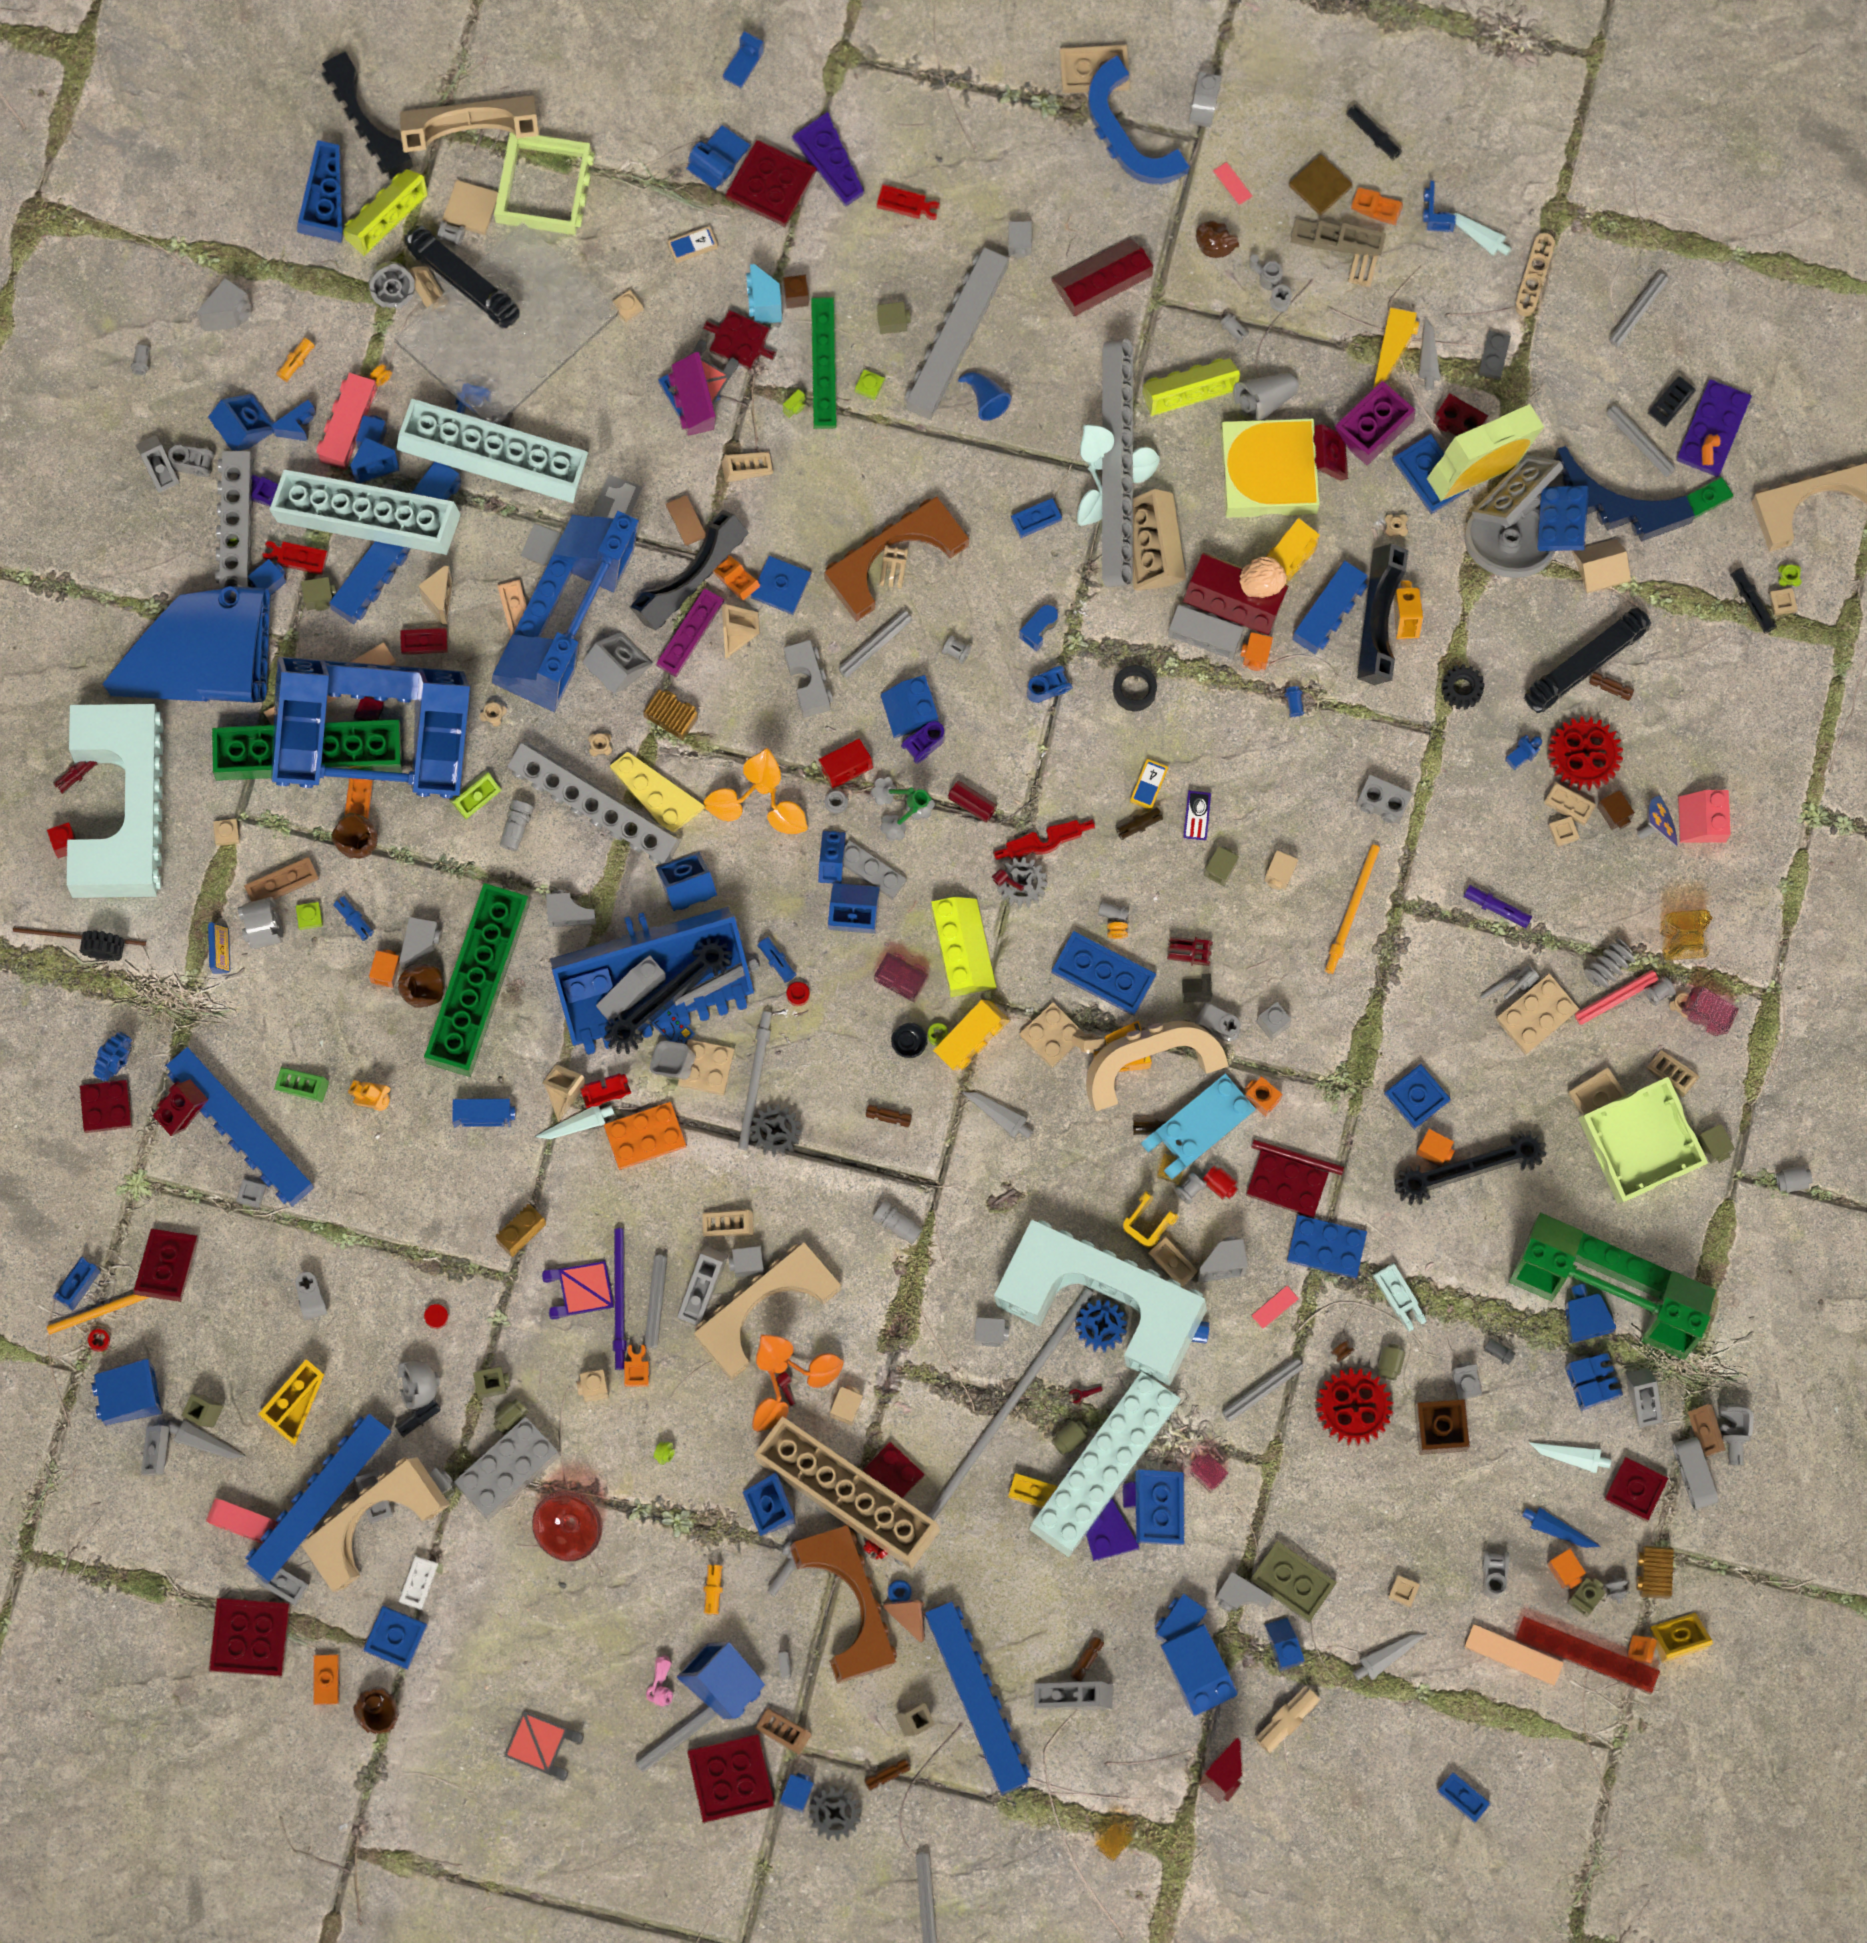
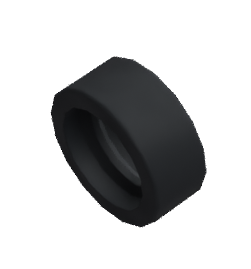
M1139 665L1127 666L1116 675L1113 685L1114 699L1125 710L1133 712L1142 711L1155 700L1157 692L1156 678L1146 667ZM1130 676L1142 677L1148 683V694L1141 700H1129L1122 693L1121 686L1123 681Z

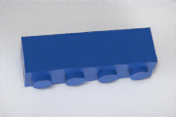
M1344 561L1294 632L1292 640L1315 655L1319 649L1324 650L1330 641V638H1328L1332 631L1337 632L1343 622L1341 618L1344 613L1349 614L1356 604L1354 602L1356 596H1362L1367 589L1368 584H1366L1368 575Z

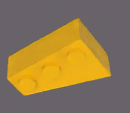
M1299 518L1283 535L1277 546H1274L1266 556L1275 559L1284 568L1287 576L1286 584L1316 551L1320 534Z
M981 1000L933 1051L952 1070H964L971 1063V1058L976 1053H980L987 1046L988 1042L1011 1020L992 1001Z
M306 1359L258 1414L259 1418L293 1447L296 1445L324 1374Z

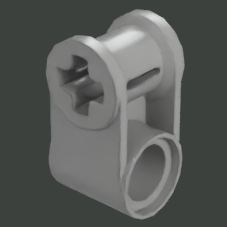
M175 445L169 450V461L175 471L199 477L210 476L209 466L211 459L214 458V452L204 448ZM178 455H182L185 457V459L180 462L174 460V458Z
M1204 1003L1195 1024L1225 1041L1231 1042L1236 1040L1240 1034L1241 1025L1239 1019L1214 1005ZM1230 1025L1234 1026L1229 1032L1226 1031V1028Z
M309 1272L299 1274L295 1280V1285L304 1321L326 1315L327 1310L315 1276ZM308 1279L309 1283H311L309 1289H305L302 1286L304 1285V1280Z
M1483 1551V1592L1491 1599L1501 1597L1506 1590L1509 1567L1508 1552L1493 1554ZM1497 1581L1501 1585V1590L1493 1591L1489 1587V1582Z

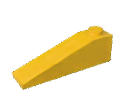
M1390 307L1373 389L1382 380L1385 383L1387 382L1410 344L1412 334L1417 335L1419 322L1415 321L1417 313Z

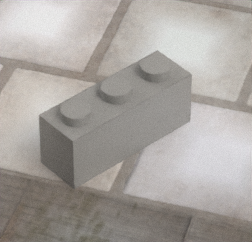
M1178 605L1169 628L1168 637L1233 660L1242 637L1243 627L1230 620L1227 622L1220 620L1212 613H1200L1192 606Z

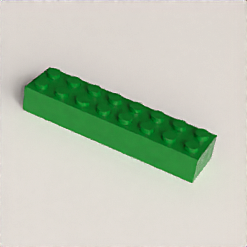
M379 720L325 723L321 765L330 768L403 772L402 728L400 721ZM274 725L212 728L213 774L216 781L271 778Z
M483 883L424 1055L426 1064L467 1077L472 1076L530 906L528 896Z

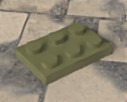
M1279 1541L1275 1543L1250 1579L1251 1583L1308 1623H1310L1337 1584L1332 1578Z

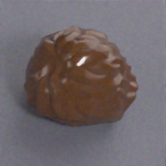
M1208 221L1200 224L1196 230L1198 247H1200L1201 252L1205 256L1223 258L1231 254L1235 248H1239L1238 237L1229 235L1225 223Z
M356 813L343 816L331 834V840L337 849L350 859L368 857L375 850L378 842V833L374 824L364 816Z
M420 964L410 966L399 977L398 991L403 1000L415 1008L437 1004L444 995L442 973L433 965Z
M383 1687L365 1690L359 1695L353 1706L357 1724L366 1730L367 1733L381 1734L390 1732L394 1729L398 1720L399 1711L395 1699Z

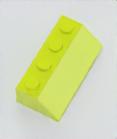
M408 169L402 174H397L386 189L383 188L378 192L376 199L371 204H366L355 219H351L346 223L343 230L345 240L363 256L367 255L428 196L424 177Z
M1219 358L1205 366L1195 365L1185 372L1175 371L1161 379L1151 378L1143 384L1142 393L1150 416H1154L1232 393L1234 385L1239 382L1240 372L1230 358L1225 360Z
M951 897L931 901V912L950 998L996 989L977 899Z

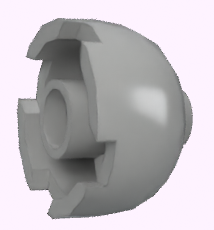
M384 262L371 273L369 290L374 301L381 307L400 308L406 305L413 297L415 282L410 271L402 264Z
M409 1361L398 1365L397 1378L402 1377L403 1389H400L399 1392L405 1406L416 1409L428 1405L434 1399L437 1387L440 1386L438 1374L434 1373L432 1368L422 1361Z

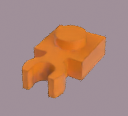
M629 1345L627 1351L631 1361L624 1362V1386L649 1387V1361H642L646 1355L645 1345H641V1352L639 1354H634L632 1352V1345Z

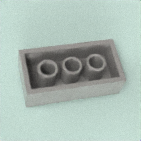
M525 1417L454 1481V1484L483 1517L489 1521L559 1458L560 1455L556 1448Z

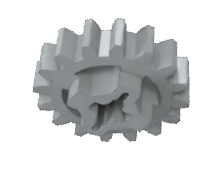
M1023 857L1019 863L1016 858H1013V865L1005 863V872L1012 880L1016 882L1018 880L1021 882L1026 881L1023 891L1011 885L1007 888L1006 882L1001 887H997L998 893L1004 892L1002 900H1010L1009 906H1012L1015 902L1018 903V909H1021L1024 903L1030 908L1031 901L1038 904V896L1044 897L1045 891L1042 889L1047 888V882L1043 881L1046 879V873L1040 874L1042 870L1041 865L1036 868L1034 867L1035 860L1026 863V858ZM1034 879H1037L1038 884L1036 890H1034L1031 884L1034 882Z

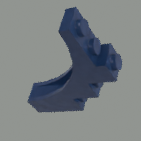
M1567 446L1557 448L1553 460L1561 461L1563 466L1561 472L1564 477L1562 478L1563 485L1588 486L1587 515L1598 511V520L1601 525L1604 524L1607 531L1632 522L1633 533L1635 536H1639L1642 542L1692 524L1695 514L1686 496L1671 500L1646 501L1616 494L1590 478L1574 461Z

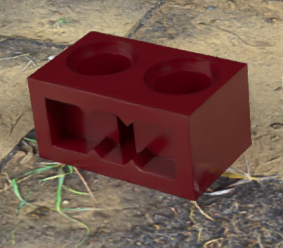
M1449 393L1436 413L1433 423L1441 431L1450 432L1458 436L1470 431L1464 426L1465 424L1469 423L1474 425L1475 428L1487 423L1489 415ZM1451 412L1455 415V418H1448L1445 416V413Z
M190 1079L182 1083L178 1081L173 1084L169 1089V1095L157 1104L158 1109L153 1114V1117L170 1136L185 1131L208 1101L206 1096Z

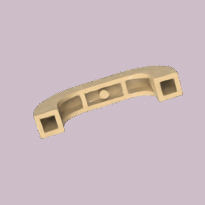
M1188 1021L1155 1023L1150 1025L1149 1029L1131 1031L1127 1033V1036L1106 1045L1093 1059L1086 1079L1089 1103L1095 1111L1118 1104L1114 1089L1115 1077L1119 1070L1130 1062L1177 1046H1189L1195 1049L1200 1068L1208 1074L1228 1067L1225 1052L1219 1042L1207 1030Z

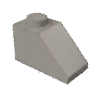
M156 435L135 444L158 493L179 484Z
M409 917L399 961L401 968H408L434 951L435 944L440 943L442 933L437 922Z

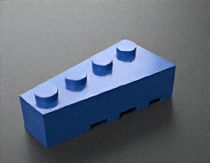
M317 140L297 223V233L341 243L342 211L339 145Z

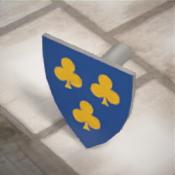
M1661 796L1653 797L1647 807L1648 826L1639 830L1637 834L1640 839H1644L1658 832L1677 848L1676 830L1668 808Z

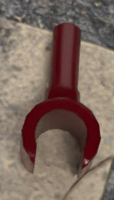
M1002 869L992 875L993 881L999 887L1006 882L1020 891L1024 889L1023 885L1012 880Z
M783 1372L776 1378V1381L784 1392L789 1405L792 1406L795 1405V1402L787 1387L792 1380L786 1372Z
M1101 1386L1084 1391L1073 1389L1069 1392V1395L1080 1394L1079 1400L1072 1402L1078 1405L1083 1402L1084 1398L1103 1390Z

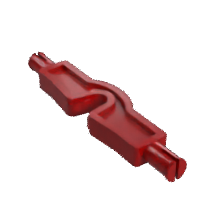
M1091 819L1082 823L1074 820L1065 824L1050 826L1046 829L1048 842L1042 843L1037 833L1032 832L1019 839L1007 842L1006 848L993 851V855L997 861L1008 856L1013 860V858L1017 859L1032 853L1037 855L1048 854L1056 850L1060 844L1082 837V832L1095 829V825Z

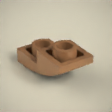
M686 495L665 504L685 546L705 538L703 527Z

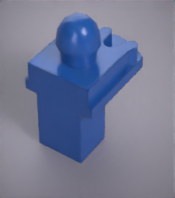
M1525 735L1519 739L1517 749L1507 756L1505 760L1514 771L1527 760L1531 762L1537 756L1540 750L1538 747L1542 744L1541 737L1535 736L1530 741L1529 737Z

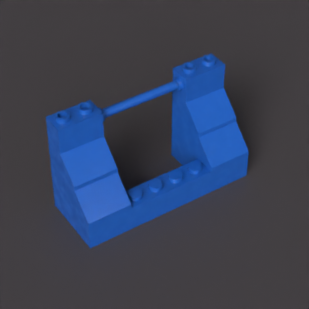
M617 511L614 518L571 516L492 674V684L555 713L575 673L579 642L574 640V637L599 586L613 593L615 592L634 554L639 520L620 511ZM574 574L591 582L567 632L563 634L557 632L554 639L542 638L541 635L571 575Z
M278 657L275 684L272 782H276L278 786H290V783L299 784L303 788H313V785H319L320 778L324 779V776L408 782V785H411L412 791L418 796L429 797L430 794H440L442 798H453L454 795L460 796L470 685L464 671ZM341 694H347L355 699L373 696L375 700L379 701L397 698V701L405 703L411 702V699L415 700L413 771L398 773L330 768L321 765L327 695L330 697H341Z

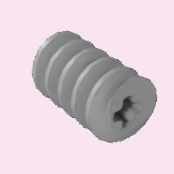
M1616 938V943H1611L1609 949L1603 951V956H1598L1596 962L1590 964V969H1584V974L1595 986L1600 987L1602 985L1605 988H1609L1610 986L1606 980L1609 979L1615 982L1616 978L1613 974L1616 973L1621 976L1623 973L1620 967L1628 969L1629 965L1626 961L1629 960L1634 963L1636 960L1626 943Z

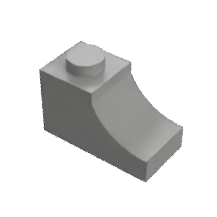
M1203 72L1199 73L1189 124L1211 128L1222 76Z
M564 890L552 891V894H546L549 927L596 925L595 910L578 906L572 901L570 893H566Z
M1646 1368L1626 1373L1628 1393L1632 1400L1639 1428L1662 1423L1657 1380L1651 1370Z
M1231 1572L1215 1600L1219 1602L1217 1605L1227 1612L1233 1610L1236 1612L1238 1608L1245 1605H1258L1267 1609L1273 1597Z

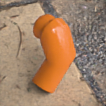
M1709 434L1705 437L1701 448L1702 465H1714L1713 447L1720 446L1719 435Z

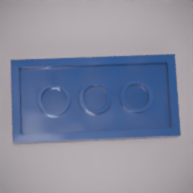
M1075 931L1071 934L1051 971L1052 974L1133 1016H1135L1156 977V973Z

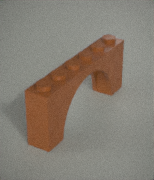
M937 496L932 500L930 498L926 499L920 504L919 509L913 513L912 511L905 513L901 517V521L895 525L889 524L882 530L880 535L868 538L862 547L857 550H850L845 554L844 559L838 563L837 561L832 562L826 567L824 572L825 581L856 622L875 610V601L868 589L867 576L873 561L885 550V545L890 547L904 541H921L939 548L950 559L969 547V538Z
M848 1525L795 1541L789 1547L797 1570L819 1568L834 1573L848 1584L858 1601L860 1627L857 1637L849 1649L834 1656L829 1661L837 1684L890 1668L896 1663L895 1659L897 1658L896 1650L893 1645H890L887 1637L889 1635L888 1627L885 1622H882L879 1615L881 1612L879 1602L873 1598L871 1592L873 1589L872 1582L865 1575L863 1569L865 1566L864 1559L861 1554H858L855 1547L857 1544L855 1534L849 1530Z

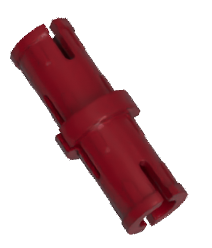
M82 761L74 766L71 765L64 775L53 782V785L56 788L58 787L61 794H63L74 783L82 781L83 776L93 767L97 766L98 763L89 761L85 764L86 761Z

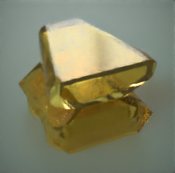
M1706 909L1678 911L1664 915L1665 920L1661 921L1662 931L1660 934L1670 939L1662 951L1664 960L1708 957L1710 949L1705 931L1713 919L1710 911Z

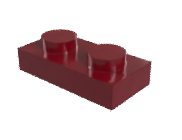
M447 628L400 630L401 655L448 653Z

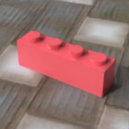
M349 373L347 380L343 379L340 386L341 396L339 400H335L332 407L334 414L332 419L328 420L325 425L324 433L326 435L324 440H320L317 446L316 453H318L321 463L347 470L356 446V437L363 415H368L377 391L374 380Z

